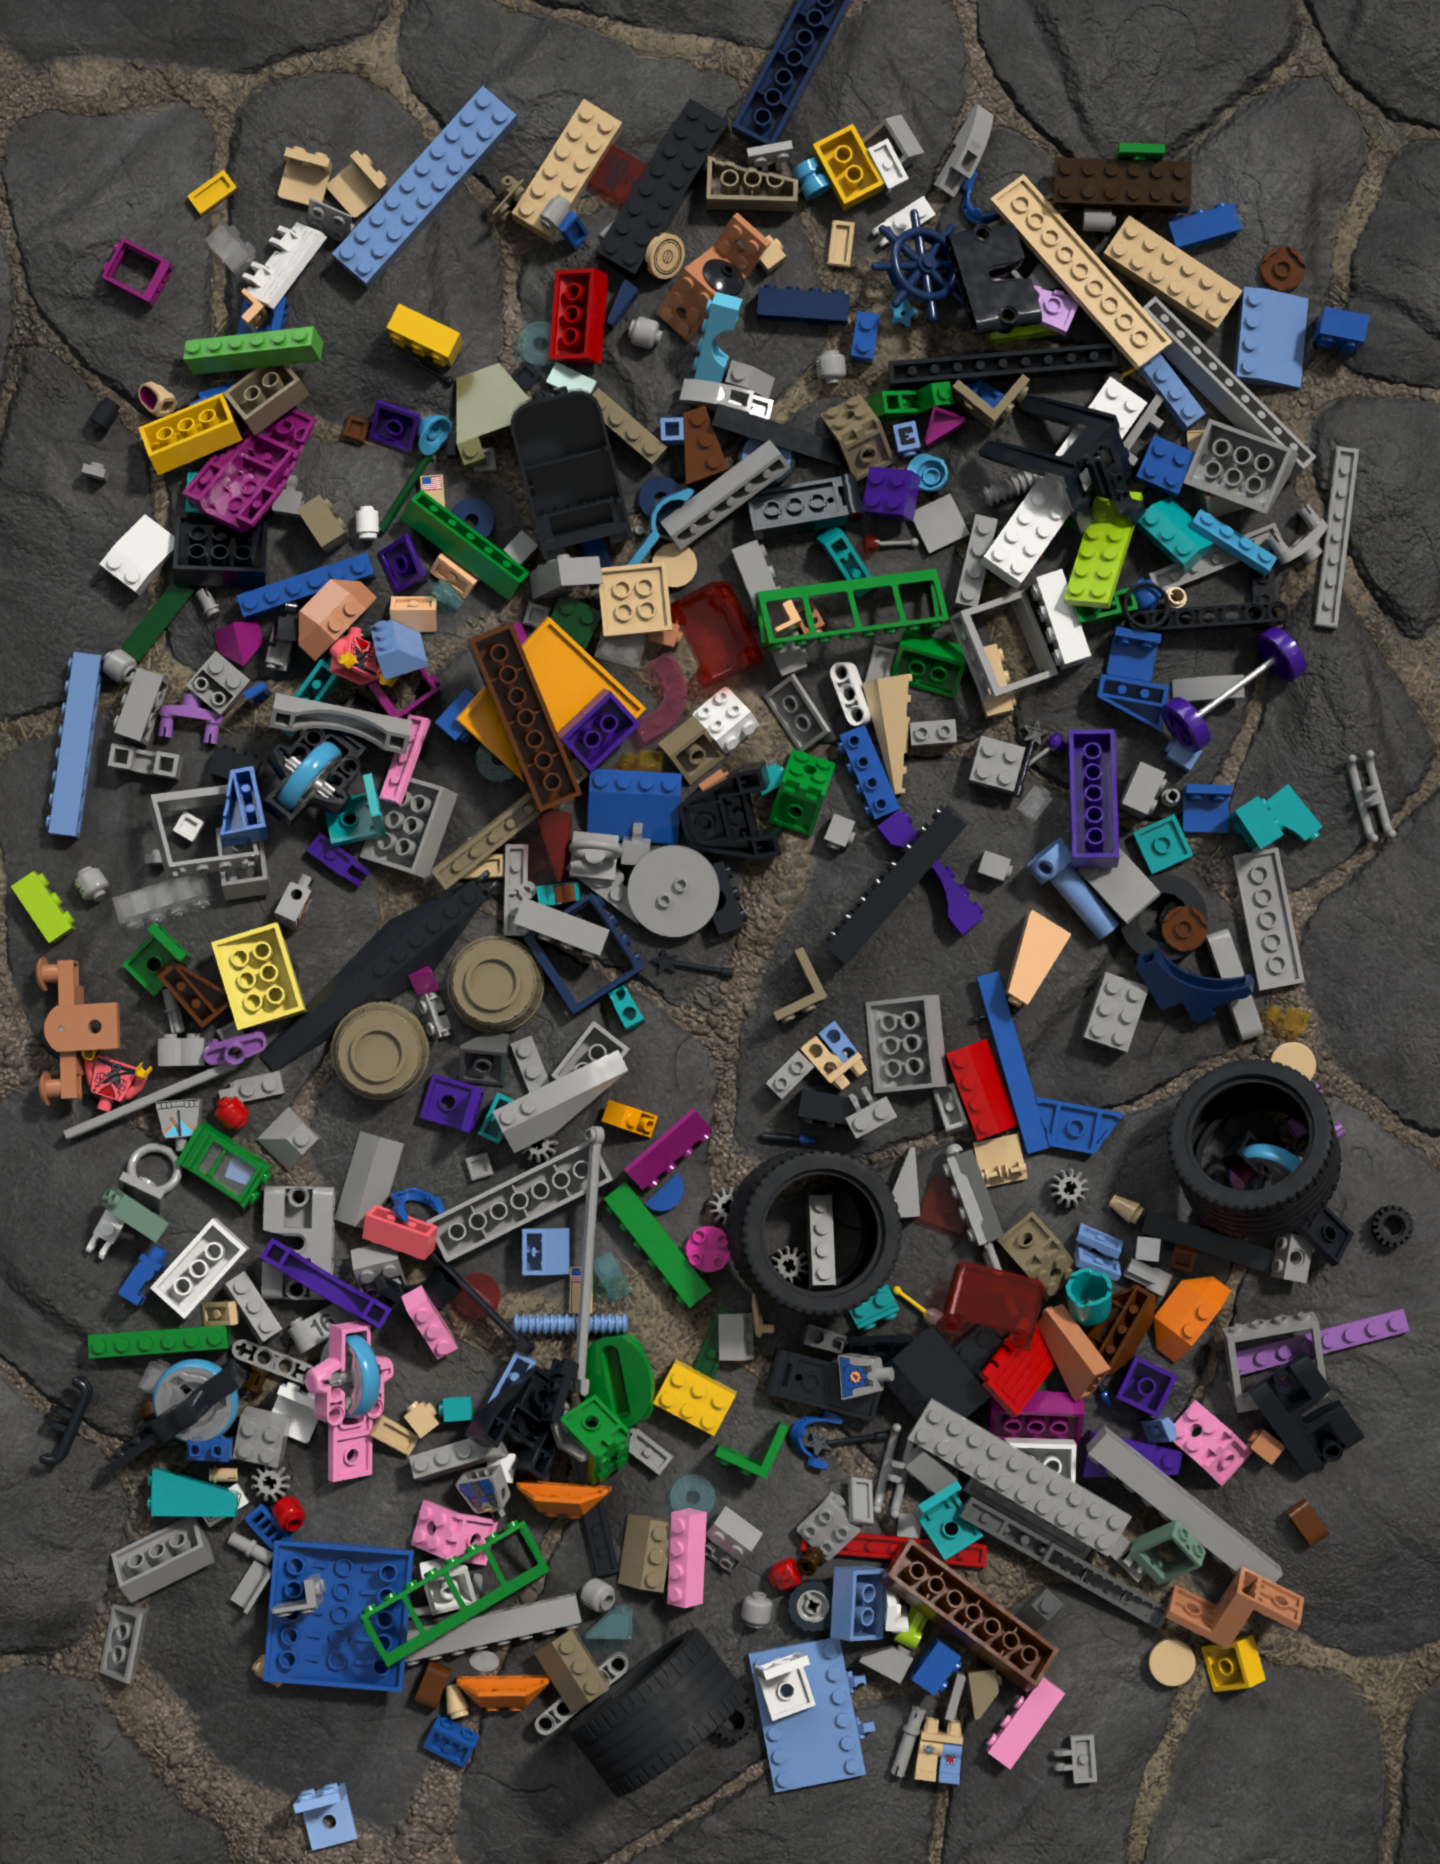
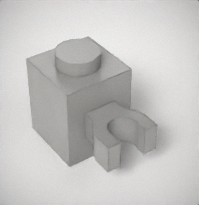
M296 475L289 476L286 482V489L282 490L279 497L270 506L274 514L302 518L296 509L304 505L305 495L303 492L296 491L298 485Z
M634 822L632 837H623V842L618 843L624 851L621 857V864L636 865L645 854L650 852L651 839L642 838L643 823Z

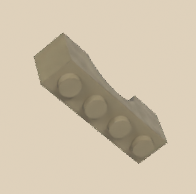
M598 388L592 395L596 397L601 407L605 426L621 438L642 461L653 469L667 454V446Z

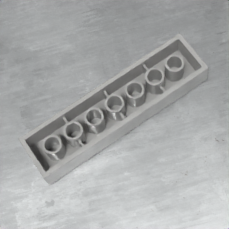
M584 1142L427 1220V1223L438 1226L436 1242L446 1263L586 1194L590 1143ZM601 1153L598 1187L613 1180Z

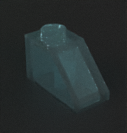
M612 1250L593 1260V1268L613 1302L633 1292Z

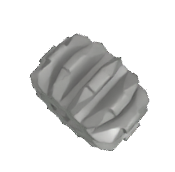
M556 1133L544 1138L542 1149L538 1150V1147L534 1148L533 1145L522 1149L521 1153L525 1154L530 1151L527 1157L529 1161L533 1158L534 1154H536L537 1163L541 1161L540 1154H543L545 1160H549L550 1158L546 1151L548 1150L550 1153L555 1154L556 1150L550 1148V1145L558 1144V1141H550L549 1138L554 1137Z
M1069 1169L1067 1177L1065 1171L1060 1170L1061 1179L1056 1175L1052 1177L1053 1180L1058 1182L1057 1185H1049L1050 1188H1056L1057 1191L1052 1192L1050 1195L1051 1197L1060 1196L1056 1201L1058 1205L1065 1199L1064 1205L1066 1208H1069L1070 1200L1077 1207L1079 1205L1077 1197L1082 1201L1086 1199L1080 1194L1081 1191L1089 1192L1088 1188H1082L1081 1186L1088 1181L1087 1179L1079 1181V1178L1082 1176L1081 1172L1076 1173L1073 1177L1074 1171ZM1066 1182L1074 1184L1075 1187L1070 1195L1069 1192H1064Z
M724 1187L721 1188L722 1197L714 1192L713 1196L718 1199V1202L709 1201V1205L717 1206V1209L709 1211L710 1214L719 1212L715 1221L718 1222L723 1216L724 1226L728 1222V1213L724 1212L725 1208L722 1209V1203H726L727 1200L733 1201V1187H730L729 1195H726Z
M785 1246V1255L778 1249L777 1253L780 1259L774 1256L771 1257L772 1261L778 1262V1265H773L775 1269L779 1270L778 1272L780 1275H783V1278L789 1277L791 1284L794 1283L792 1278L794 1276L801 1282L802 1278L798 1273L801 1272L804 1275L808 1273V1271L801 1269V1266H808V1261L800 1262L806 1254L801 1253L797 1257V1247L790 1254L789 1246ZM788 1259L794 1260L793 1265L796 1267L793 1271L792 1269H790L791 1272L785 1271L786 1267L783 1265L785 1260L787 1262Z
M264 1465V1471L261 1467H257L256 1471L259 1475H252L251 1479L258 1481V1483L251 1485L252 1489L258 1487L260 1489L256 1496L259 1497L262 1493H265L264 1501H268L271 1494L274 1502L278 1500L277 1493L284 1497L286 1493L282 1488L289 1489L291 1486L284 1482L291 1478L290 1475H282L286 1468L282 1467L278 1471L277 1468L272 1467L271 1469V1467ZM267 1476L276 1480L273 1488L270 1484H266V1480L269 1479Z

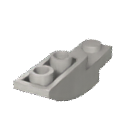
M978 104L974 105L953 141L956 147L934 183L936 187L952 197H955L965 178L971 179L990 136L994 115Z
M684 379L679 397L680 402L697 407L705 405L706 409L715 412L716 404L719 403L766 419H770L774 400L754 395L755 391L697 379Z

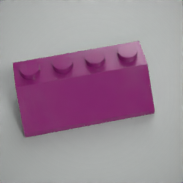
M692 1108L624 1170L642 1190L646 1187L650 1190L659 1182L657 1177L662 1172L667 1175L677 1166L674 1162L679 1157L685 1159L694 1151L691 1147L697 1141L702 1144L711 1136L709 1131L712 1128Z
M1036 1391L1020 1414L1014 1418H1011L992 1396L989 1398L988 1431L1002 1440L1005 1438L1074 1439L1075 1443L1080 1445L1084 1420V1400L1081 1399L1075 1402L1070 1392Z

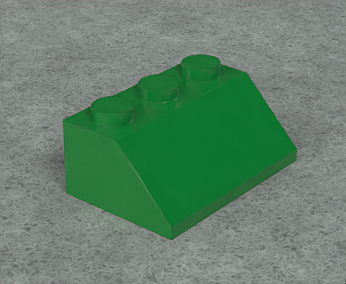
M904 629L890 677L912 674V681H909L908 686L956 698L966 659L959 644Z

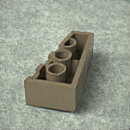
M708 156L707 209L797 212L798 179L771 172L764 173L757 171L756 168H745L735 165L733 162H723Z

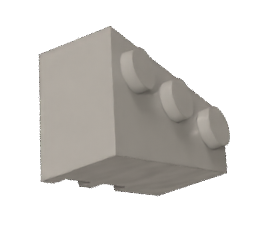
M569 554L558 555L556 559L546 561V564L537 565V569L529 574L533 599L555 598L561 596L562 593H572L573 588L580 586V589L588 588L587 585L603 584L599 556L570 558Z

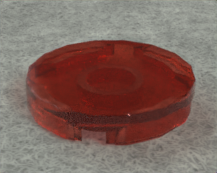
M471 1273L463 1277L496 1310L501 1299L500 1288L496 1281L484 1273ZM459 1287L460 1292L455 1296V1303L458 1309L465 1316L473 1319L488 1316Z

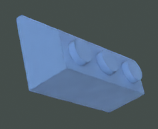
M382 620L370 626L376 657L384 680L429 666L420 632L394 620Z

